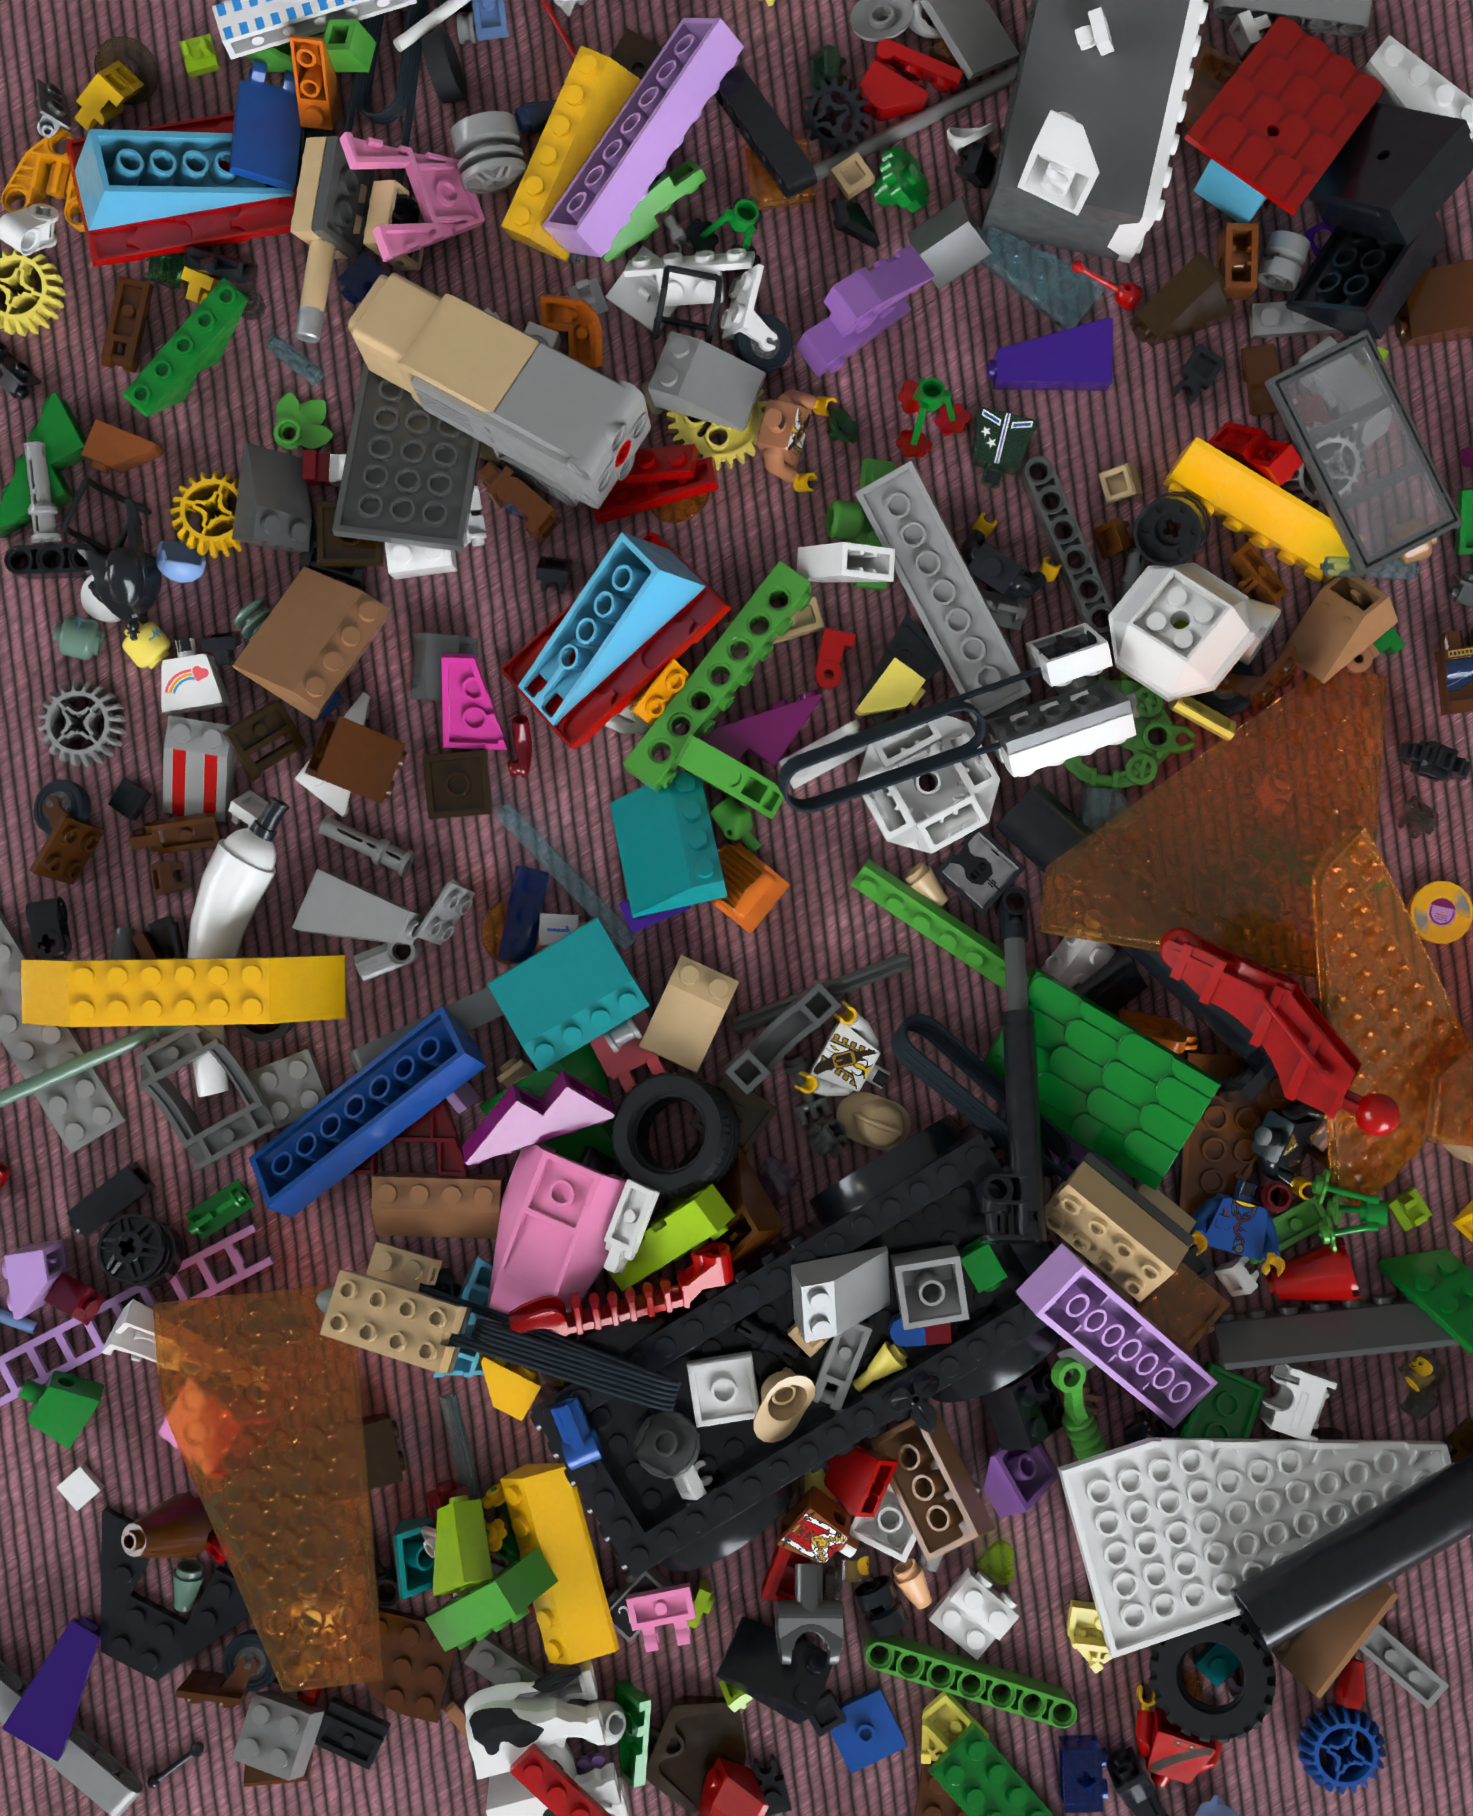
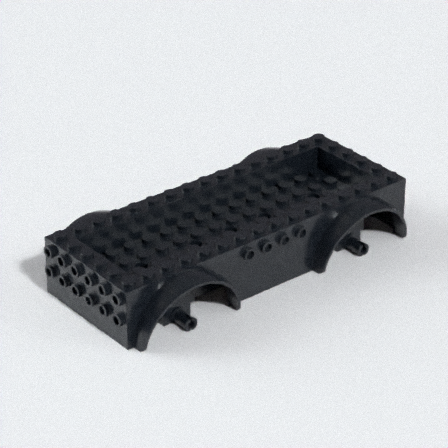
M948 1114L811 1198L809 1202L816 1215L815 1219L764 1249L750 1264L733 1268L734 1279L729 1284L703 1289L690 1302V1308L682 1306L673 1308V1312L667 1313L666 1310L657 1312L654 1317L645 1315L638 1317L637 1321L632 1322L629 1319L621 1321L617 1326L613 1324L602 1326L601 1330H595L577 1342L680 1381L681 1385L677 1391L678 1395L676 1396L677 1399L673 1411L682 1413L696 1427L687 1361L751 1351L754 1372L759 1375L756 1379L759 1406L762 1403L761 1387L764 1381L770 1375L782 1371L785 1367L790 1368L796 1375L808 1377L814 1383L832 1337L811 1357L800 1348L797 1358L793 1357L794 1362L789 1366L771 1353L759 1351L758 1345L740 1334H736L734 1332L738 1321L742 1322L741 1319L748 1315V1317L766 1328L772 1327L776 1329V1334L798 1346L787 1334V1330L795 1324L791 1265L886 1246L889 1261L890 1305L861 1321L872 1326L873 1330L852 1380L854 1381L867 1370L868 1365L885 1341L894 1343L889 1333L888 1324L891 1317L900 1313L894 1287L890 1255L953 1244L959 1250L984 1236L985 1221L976 1195L977 1188L981 1182L993 1174H1010V1168L1001 1158L996 1159L994 1156L998 1149L988 1134L984 1131L979 1132L971 1124L962 1128L951 1114ZM989 1184V1194L995 1199H1000V1188L995 1184ZM1052 1240L1041 1244H989L1005 1271L1007 1278L1002 1280V1285L991 1292H985L984 1290L978 1293L962 1265L969 1320L950 1323L952 1343L902 1346L908 1356L905 1359L907 1363L906 1368L873 1381L861 1392L851 1383L842 1408L839 1410L829 1408V1404L819 1401V1403L811 1402L797 1427L783 1440L770 1443L759 1439L753 1430L754 1419L696 1428L700 1436V1450L697 1460H702L706 1463L703 1467L699 1468L698 1475L700 1479L704 1476H712L713 1478L709 1485L704 1486L707 1494L698 1500L682 1499L673 1478L663 1479L653 1476L640 1465L637 1459L635 1438L639 1427L646 1418L653 1414L661 1413L664 1410L644 1406L542 1373L546 1383L542 1385L530 1409L532 1411L530 1418L535 1428L539 1432L543 1430L549 1439L547 1445L555 1459L560 1458L567 1468L564 1470L567 1480L572 1487L578 1486L583 1495L581 1500L586 1511L590 1515L595 1514L600 1522L598 1526L599 1531L607 1543H613L617 1550V1561L624 1571L629 1569L633 1578L658 1563L671 1571H687L700 1568L733 1553L767 1528L785 1509L794 1496L800 1476L809 1471L811 1473L818 1472L828 1464L827 1460L836 1454L843 1456L856 1447L855 1443L862 1438H873L883 1431L885 1424L892 1420L898 1422L909 1416L913 1406H910L903 1412H897L888 1407L887 1400L894 1391L905 1388L913 1395L915 1394L914 1382L927 1375H934L939 1378V1389L931 1397L932 1399L946 1403L966 1401L983 1396L1009 1384L1042 1361L1056 1347L1062 1336L1037 1317L1015 1291L1058 1247L1054 1245ZM678 1280L672 1283L671 1286L678 1285ZM827 1382L825 1389L832 1392L837 1388V1385ZM578 1397L590 1429H594L603 1450V1458L571 1470L565 1460L561 1446L562 1438L550 1409L565 1399Z

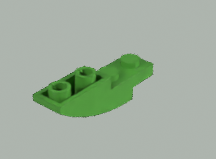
M689 158L668 174L662 171L657 175L649 186L648 194L642 201H639L631 213L629 222L620 229L613 240L611 249L602 256V259L606 263L623 256L629 247L649 238L652 232L660 227L654 216L670 209L673 202L684 195L693 193L698 189L699 184L707 180L702 169Z
M691 734L674 762L770 819H773L784 799L779 787L774 782Z

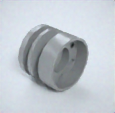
M502 111L481 112L461 119L452 126L450 131L454 152L457 158H460L458 169L462 175V186L466 191L478 194L496 193L520 184L527 165L524 161V152L522 148L518 147L521 139L514 115Z

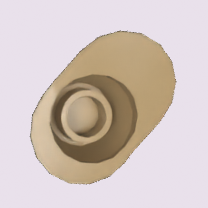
M859 1091L851 1093L842 1099L837 1108L836 1120L844 1125L847 1131L846 1137L872 1148L886 1151L891 1150L906 1141L910 1134L911 1121L909 1114L903 1106L895 1101L872 1093Z
M787 1367L783 1368L780 1372L770 1375L764 1381L761 1387L762 1403L753 1420V1430L759 1439L764 1442L774 1443L783 1440L793 1432L815 1396L816 1388L813 1381L806 1376L796 1375Z

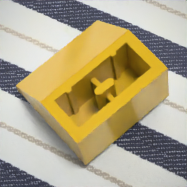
M479 1353L493 1407L522 1421L542 1387L538 1372Z

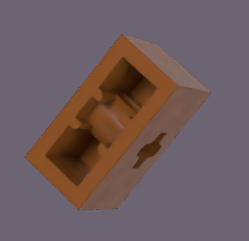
M1226 223L1217 235L1216 269L1222 274L1226 286L1222 288L1225 299L1248 300L1257 289L1259 224Z

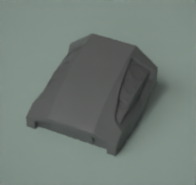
M413 633L414 659L411 699L442 701V653L475 654L478 661L479 640L458 635Z

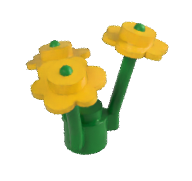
M501 1483L496 1484L486 1492V1496L481 1500L484 1509H489L492 1506H500L512 1526ZM495 1519L490 1524L486 1523L485 1520L489 1552L495 1553L502 1560L506 1559L509 1563L517 1559L520 1561V1552L515 1534H507V1530L504 1528V1521Z

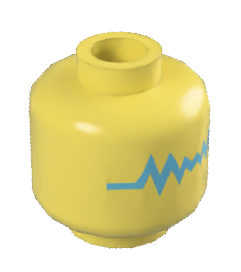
M137 621L139 623L138 631H140L137 634L138 639L132 641L126 629L124 633L127 637L122 643V648L139 668L148 666L152 670L171 655L168 652L171 642L154 622H147L142 625L140 621Z

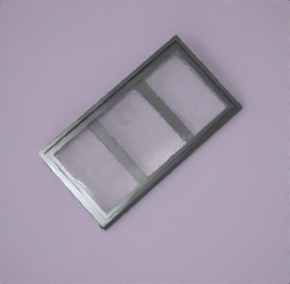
M1368 329L1359 331L1357 335L1264 382L1359 576H1363L1451 529L1459 528L1463 524Z

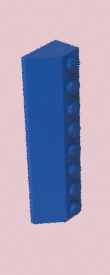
M442 1005L249 1157L267 1208L292 1218L487 1066L475 1041L446 1007Z

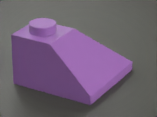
M1040 1443L1033 1449L1002 1450L1000 1446L990 1457L984 1491L999 1517L1025 1513L1055 1482L1059 1475Z

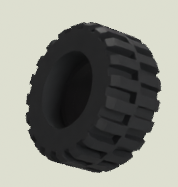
M1236 1616L1157 1643L1153 1647L1149 1661V1682L1151 1689L1155 1693L1154 1700L1158 1708H1162L1165 1711V1718L1172 1725L1176 1723L1182 1728L1181 1732L1190 1737L1193 1734L1200 1737L1199 1741L1208 1743L1210 1739L1219 1740V1743H1228L1232 1738L1237 1737L1241 1739L1247 1736L1248 1732L1253 1728L1256 1730L1261 1725L1265 1715H1268L1272 1707L1276 1688L1274 1658L1271 1650L1266 1651L1258 1643L1244 1620ZM1206 1642L1218 1643L1229 1648L1238 1657L1244 1672V1684L1239 1695L1230 1703L1221 1706L1204 1704L1195 1699L1185 1687L1182 1679V1663L1186 1654L1196 1645Z

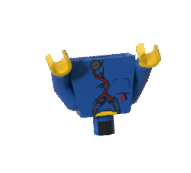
M1238 1179L1233 1196L1217 1193L1215 1197L1207 1199L1193 1212L1192 1218L1197 1222L1189 1234L1195 1238L1193 1242L1198 1248L1197 1256L1205 1251L1208 1246L1260 1261H1262L1263 1257L1267 1260L1261 1268L1264 1275H1268L1270 1272V1264L1276 1267L1278 1277L1284 1271L1285 1262L1279 1256L1278 1236L1272 1216L1268 1213L1266 1207L1252 1202L1257 1184Z

